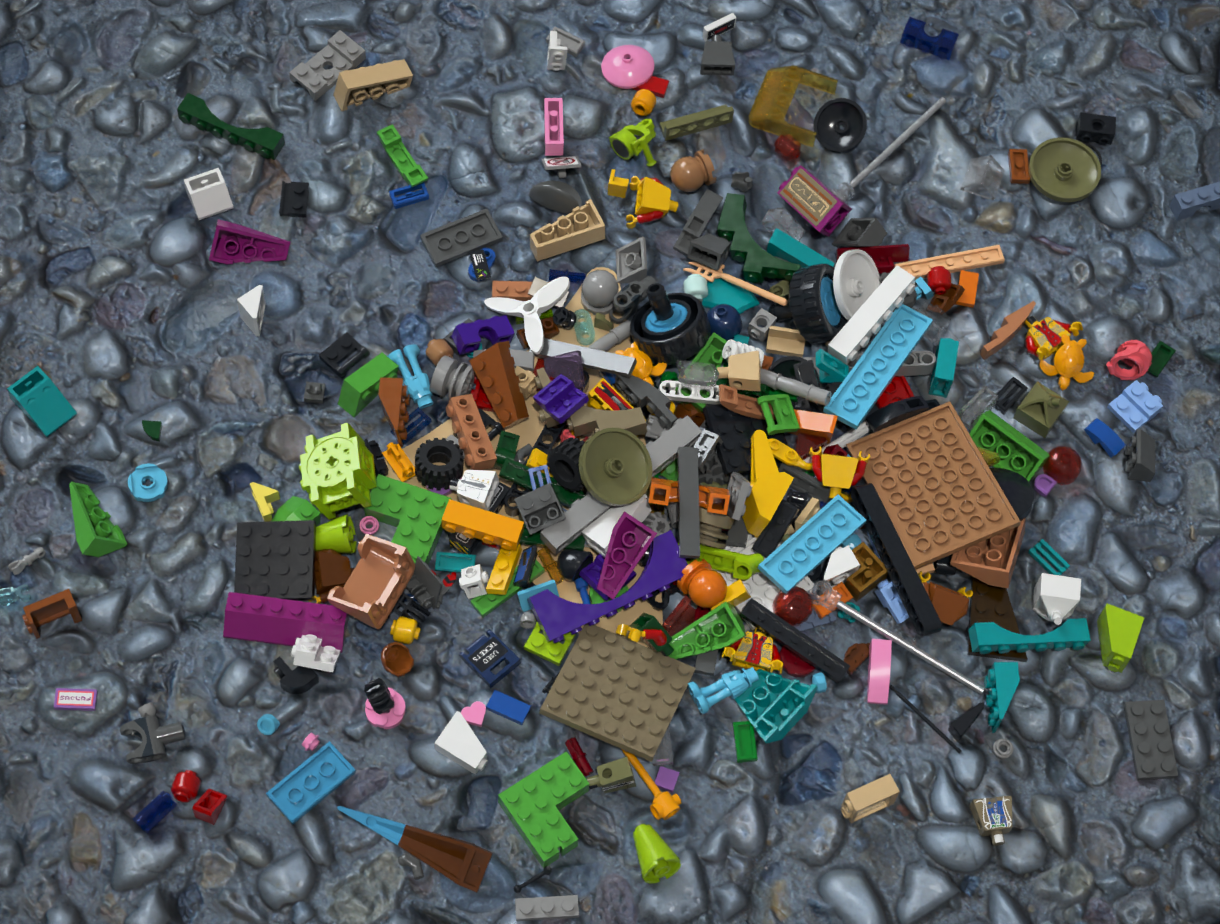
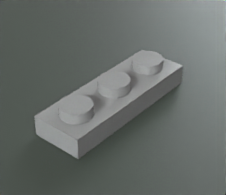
M578 895L515 899L516 921L579 918Z

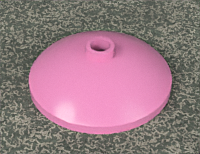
M636 45L618 46L604 56L601 64L602 74L605 80L615 87L622 89L636 88L646 83L653 75L654 60L651 54L642 47Z

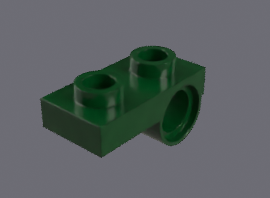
M501 430L495 451L497 460L493 468L501 470L506 458L515 459L519 435Z

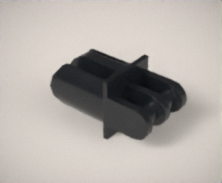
M403 592L392 609L399 616L417 619L418 628L422 626L420 622L423 623L426 620L425 616L431 614V612L416 603L414 598L409 597ZM405 599L409 601L407 605L403 603ZM400 606L404 608L402 612L398 610Z

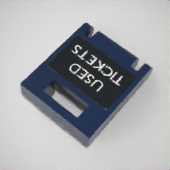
M489 629L486 631L488 638L484 634L465 648L468 655L462 651L459 653V656L492 688L520 665L521 661ZM505 660L507 666L494 675L491 670Z

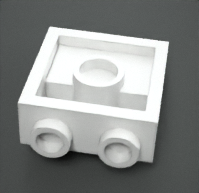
M308 634L306 636L302 635L301 638L297 637L292 648L291 657H294L293 665L333 673L340 656V650L332 646L322 647V639Z

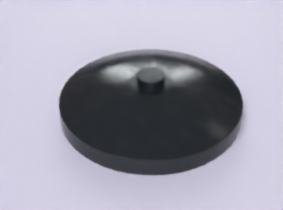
M989 468L1019 520L1022 521L1029 515L1034 505V490L1026 478L1014 471L1003 468Z

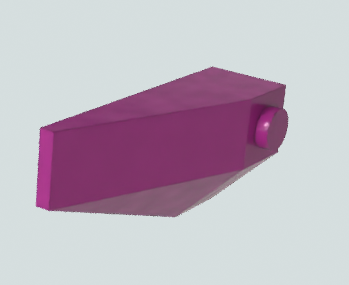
M218 219L209 260L223 264L286 260L290 241Z
M625 511L613 527L597 589L611 599L616 597L657 535L655 531Z

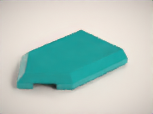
M722 278L714 279V282L708 281V296L703 298L702 305L710 309L719 304H729L736 308L740 314L751 307L754 308L760 305L752 292L731 284Z

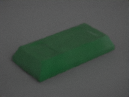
M1159 341L1151 353L1152 364L1147 372L1158 377L1176 350Z

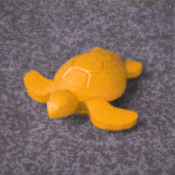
M1065 334L1061 336L1063 345L1055 353L1054 365H1050L1044 360H1041L1039 363L1041 370L1046 375H1061L1058 385L1062 391L1069 387L1070 378L1072 377L1078 383H1085L1094 376L1092 371L1080 372L1084 366L1082 348L1087 344L1086 339H1080L1078 342L1075 340L1070 341V337Z
M635 341L625 351L618 350L615 352V354L636 358L637 363L631 375L653 386L654 382L649 376L659 377L665 372L667 364L663 362L653 366L651 358L639 350Z

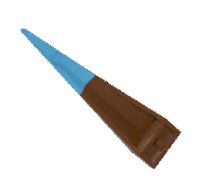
M337 807L339 811L390 840L456 884L474 892L479 891L493 852L470 842L346 807Z

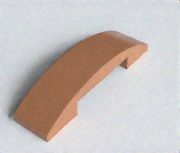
M719 385V402L724 407L740 415L765 420L757 398L738 394L737 388ZM768 404L773 420H776L772 406Z

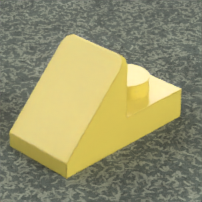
M255 482L250 483L252 495L264 522L271 521V514L274 513L271 503L280 499L279 491Z

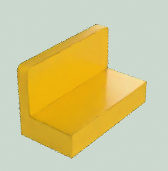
M741 579L727 586L726 598L712 607L711 610L724 602H728L736 607L751 597Z

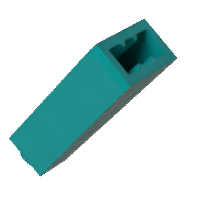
M777 228L768 243L767 252L791 263L799 264L803 268L817 264H829L834 268V262Z

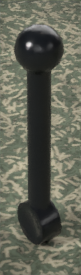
M546 866L541 873L521 885H515L514 891L520 893L522 888L544 875H550L552 872L551 867Z

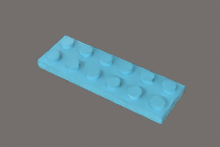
M838 494L758 565V569L780 590L788 594L829 557L836 548L840 547L866 523V519Z

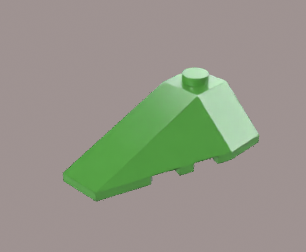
M71 482L69 487L76 540L82 554L101 557L126 547L127 542L122 530L118 525L114 526L109 520L110 514L100 508V501L89 486Z

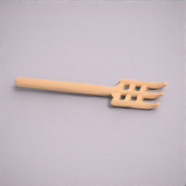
M692 261L688 262V264L698 267L697 270L691 268L683 269V271L691 274H700L710 282H714V279L722 278L731 284L782 306L788 304V300L732 275L723 273L722 269L725 268V265H722L719 270H714L704 264Z

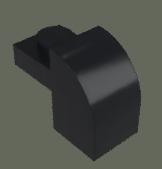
M280 656L273 661L275 667L273 671L281 679V688L290 694L305 693L319 683L318 675L312 668L298 666L291 670Z

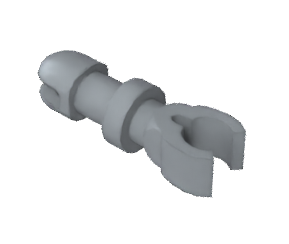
M38 547L33 550V553L28 556L24 555L22 560L14 561L8 567L14 575H17L23 571L25 566H30L33 561L45 556L46 552L43 547Z

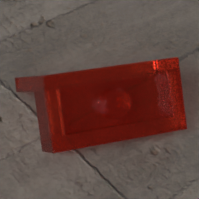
M686 595L662 624L671 637L695 622L696 609L691 606L692 599Z

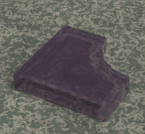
M579 350L544 358L545 371L549 378H556L562 374L573 381L577 389L585 388L582 358Z

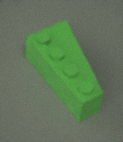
M713 332L706 345L699 351L678 381L713 385L714 379L717 376V367H720L723 361L722 350L727 341ZM688 388L681 389V393L684 396L691 395V391ZM707 390L700 391V395L703 398L709 397L710 394ZM677 401L680 404L691 403L693 406L699 408L702 412L703 408L706 405L703 403Z

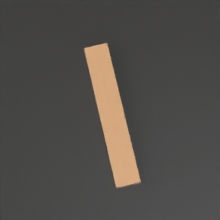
M1000 245L898 263L895 264V267L898 265L913 275L916 280L920 276L927 278V273L936 266H943L950 273L961 270L965 271L1003 264L1005 259Z

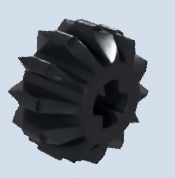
M381 678L374 679L365 685L364 691L371 707H373L376 713H385L394 707L393 697Z

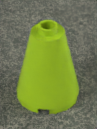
M348 514L317 526L315 551L333 549L338 553H355L357 541H353V535H356L351 516H348Z
M641 824L635 828L633 838L644 881L653 884L660 882L659 878L665 876L668 879L673 876L681 867L679 857L651 825Z

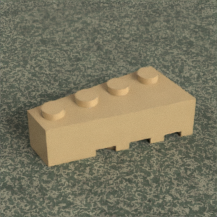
M405 59L353 70H344L339 72L333 96L341 111L348 110L347 106L352 104L359 106L363 104V100L369 98L375 100L385 92L389 95L410 87L413 74Z
M589 199L585 205L577 206L568 215H562L557 218L556 222L548 223L531 233L530 249L537 261L604 240L605 224L594 203Z

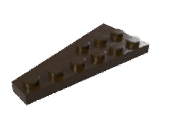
M972 576L971 590L973 595L970 598L969 628L974 623L994 622L1008 631L1020 634L1007 588L988 585ZM968 634L967 655L1027 662L1028 660L1026 652H1017V650H1010L1007 653L992 651L988 654L972 652L970 636Z

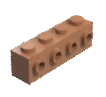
M466 394L451 397L446 406V413L451 418L452 429L459 438L458 444L460 449L464 451L466 465L470 467V470L493 468L497 457L473 395Z

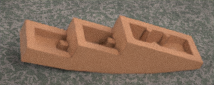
M1034 301L1004 317L1001 328L993 332L991 342L982 348L980 355L984 360L998 352L1021 330L1025 321L1034 310L1036 305Z

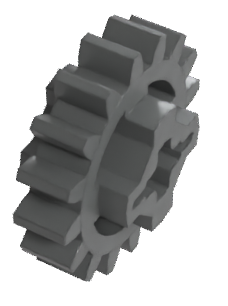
M717 451L711 453L703 466L705 473L701 474L698 470L699 484L701 482L712 484L715 481L723 486V481L729 482L730 476L724 475Z

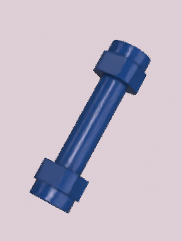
M583 578L576 579L574 581L576 590L580 592L583 604H591L587 591L588 583Z

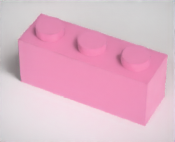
M544 98L545 156H563L562 98Z

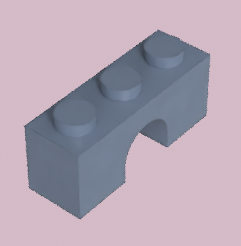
M1220 182L1175 194L1169 207L1176 220L1192 217L1198 209L1207 206L1209 211L1219 209Z

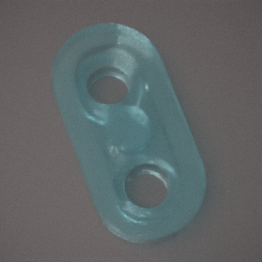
M579 309L574 312L577 317L576 323L573 326L576 338L580 344L590 345L595 340L592 319L588 311ZM584 319L585 321L581 323L578 320ZM583 335H588L589 337L585 339Z

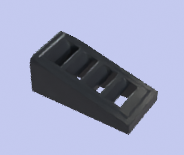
M983 702L953 721L949 726L948 731L957 742L964 736L983 711L985 706Z

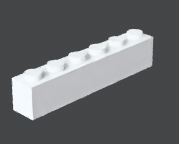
M897 265L828 344V353L846 365L850 361H854L858 351L862 347L865 348L870 337L879 332L881 324L884 321H888L893 314V310L896 307L899 308L904 302L906 295H910L916 287L915 277Z

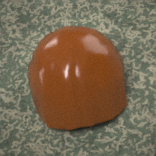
M393 642L387 644L382 649L381 662L387 672L398 677L410 672L414 665V659L405 645Z

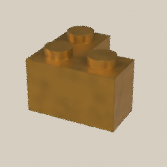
M864 542L852 550L860 567L859 570L847 578L845 583L846 588L856 601L874 589L888 575L883 562Z

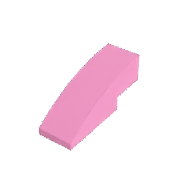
M872 639L870 642L867 703L888 704L892 640Z

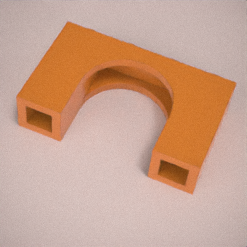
M652 477L648 503L668 506L669 502H678V481ZM699 485V506L706 508L707 512L727 515L730 499L729 489Z

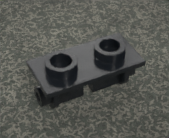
M365 439V446L373 454L376 478L378 474L387 476L389 469L384 458L377 459L382 457L379 444L375 440L368 442Z

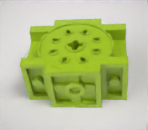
M348 422L341 424L340 432L320 439H316L313 434L306 436V445L304 446L306 453L300 455L301 463L299 464V469L302 473L300 484L302 489L309 494L311 504L315 505L319 512L324 514L328 520L336 518L335 511L359 503L364 508L371 506L370 489L377 487L373 454L365 446L364 440Z

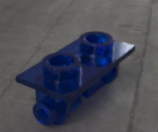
M162 791L132 820L144 832L148 833L177 806V803L168 792Z

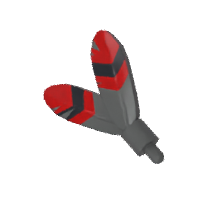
M455 572L449 573L443 579L436 608L440 607L443 596L455 583Z

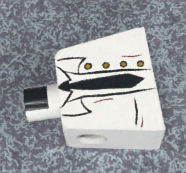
M466 470L461 480L451 479L450 490L457 491V496L461 503L488 511L498 487L499 479L496 471Z

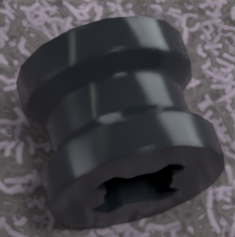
M564 307L557 308L553 314L554 323L565 329L572 328L576 323V314Z

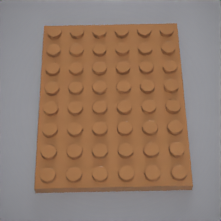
M950 401L846 444V449L851 457L857 458L860 451H862V458H867L868 453L870 454L862 478L866 484L872 483L915 569L1020 526L1018 516Z

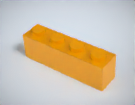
M450 499L441 520L442 528L450 533L458 532L470 539H480L486 544L500 545L506 550H517L524 531V522Z

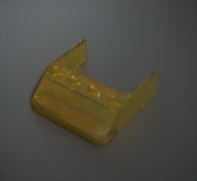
M794 65L769 69L750 111L749 124L754 128L787 139L793 136L797 142L799 141L801 144L814 147L817 133L787 123L784 120L799 83L835 95L838 80Z

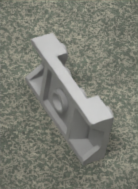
M341 30L327 40L328 45L305 64L301 62L289 72L290 81H297L304 86L314 101L318 100L337 83L339 72L353 70L366 59L365 50ZM326 65H330V66L333 67V68L330 69V70H328V69L325 70V69H324V67H325Z

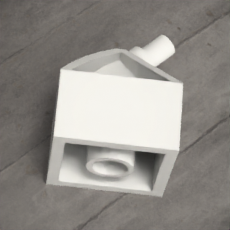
M1042 573L1034 587L1032 610L1056 625L1061 624L1062 621L1072 615L1080 601L1081 579Z

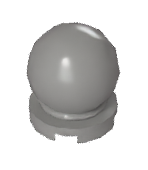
M595 270L590 272L582 283V306L585 310L593 312V315H596V313L609 314L614 306L613 300L614 296L618 293L619 285L613 274L606 270Z

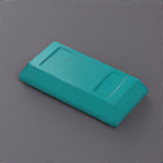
M437 552L435 570L461 573V569L475 566L476 555Z

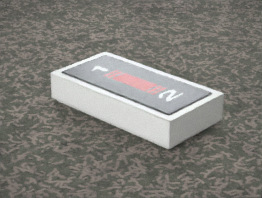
M731 13L704 26L702 38L706 42L711 40L713 35H721L735 28L737 17L734 13Z

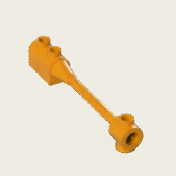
M621 749L655 796L652 805H650L652 815L657 820L661 818L667 820L674 816L681 809L679 806L681 804L680 797L676 793L671 795L669 791L661 792L637 757Z

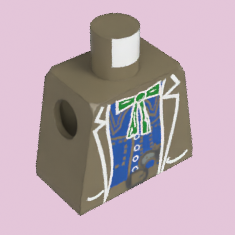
M1012 797L974 799L970 804V810L979 834L981 836H991L993 846L1005 844L1003 834L1009 833L1012 829Z

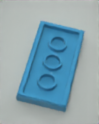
M329 741L271 788L266 795L293 825L354 775L356 770Z

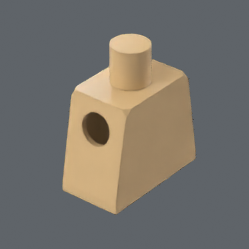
M759 351L729 356L728 367H717L718 379L728 378L730 387L737 388V390L761 391Z

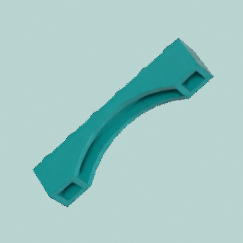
M1086 618L1067 619L1055 630L1040 635L1014 633L994 622L974 623L968 630L972 652H980V654H988L992 651L1007 653L1010 650L1026 652L1032 649H1036L1037 652L1047 649L1061 651L1066 648L1080 650L1091 641Z

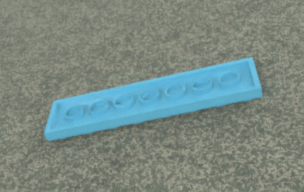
M904 304L896 308L891 318L884 324L833 394L829 404L824 407L823 412L838 416L837 420L857 430L932 325L933 319Z

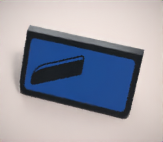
M536 545L523 550L513 582L514 586L528 588L538 554Z

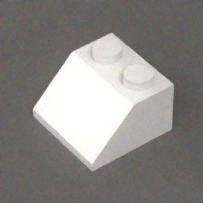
M849 545L844 548L838 547L831 553L819 591L820 595L840 582H843L845 585L847 578L859 570L860 564Z

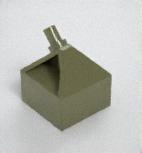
M1037 381L1017 408L1013 419L1046 438L1065 412L1069 401Z

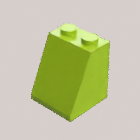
M1106 603L1097 619L1103 666L1108 667L1110 671L1122 673L1132 657L1145 617Z

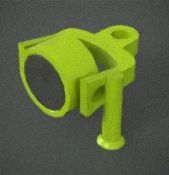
M644 119L636 126H625L619 132L608 137L614 152L622 159L628 160L634 154L638 156L643 150L647 160L646 165H655L656 160L653 159L648 146V142L656 136L652 119ZM634 135L641 136V138L637 140Z

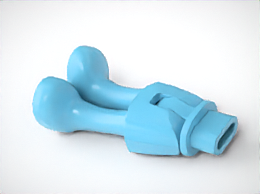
M407 345L403 348V353L410 362L414 376L411 375L400 349L390 353L387 357L399 365L398 368L401 371L404 383L408 385V394H410L414 403H417L420 409L433 405L428 375L422 372L417 360V356L420 354L418 345Z
M751 667L746 670L742 668L741 671L735 670L723 674L721 679L707 687L700 688L695 682L687 684L694 703L697 704L699 712L705 714L713 705L729 696L732 699L740 696L752 686L753 682L759 680V677L754 668Z

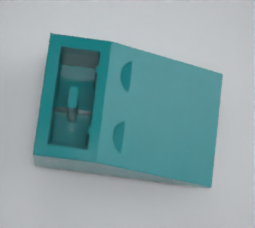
M39 366L7 388L11 400L46 437L77 415L74 408Z
M994 662L991 669L988 670V675L984 678V686L988 688L986 706L990 707L988 725L992 727V733L996 732L1003 720L1020 682L1018 662Z

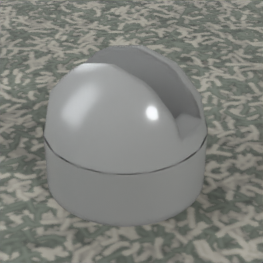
M530 612L523 613L520 618V626L526 629L534 628L536 625L535 615L533 613L530 614Z
M153 702L147 703L138 709L141 717L155 716L156 714Z

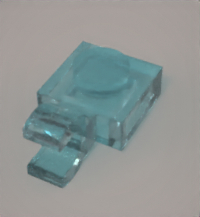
M25 584L18 588H13L12 586L0 589V605L8 606L18 601V599L25 602L31 600L30 594L22 595L24 591L29 590V586Z

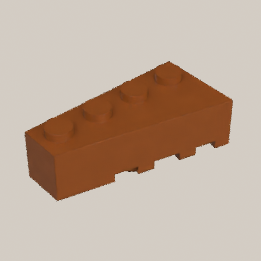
M509 341L498 342L469 360L503 428L515 426L529 417L523 393L520 392V381L515 373V362L510 354Z

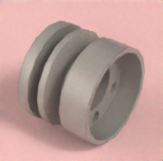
M444 355L439 360L433 373L430 392L441 397L448 393L449 399L469 394L473 387L476 373L471 365L467 367V364L463 362L458 367L456 359Z

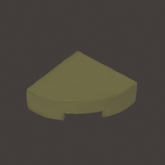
M596 313L594 327L606 331L614 328L613 322L606 320L605 315Z

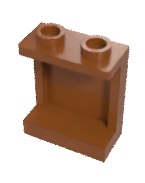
M69 589L23 607L25 615H22L25 625L30 634L34 633L36 639L40 638L37 627L71 614L75 624L82 621Z

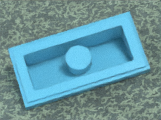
M555 580L519 591L517 596L522 611L531 610L527 601L529 597L546 589L559 597Z

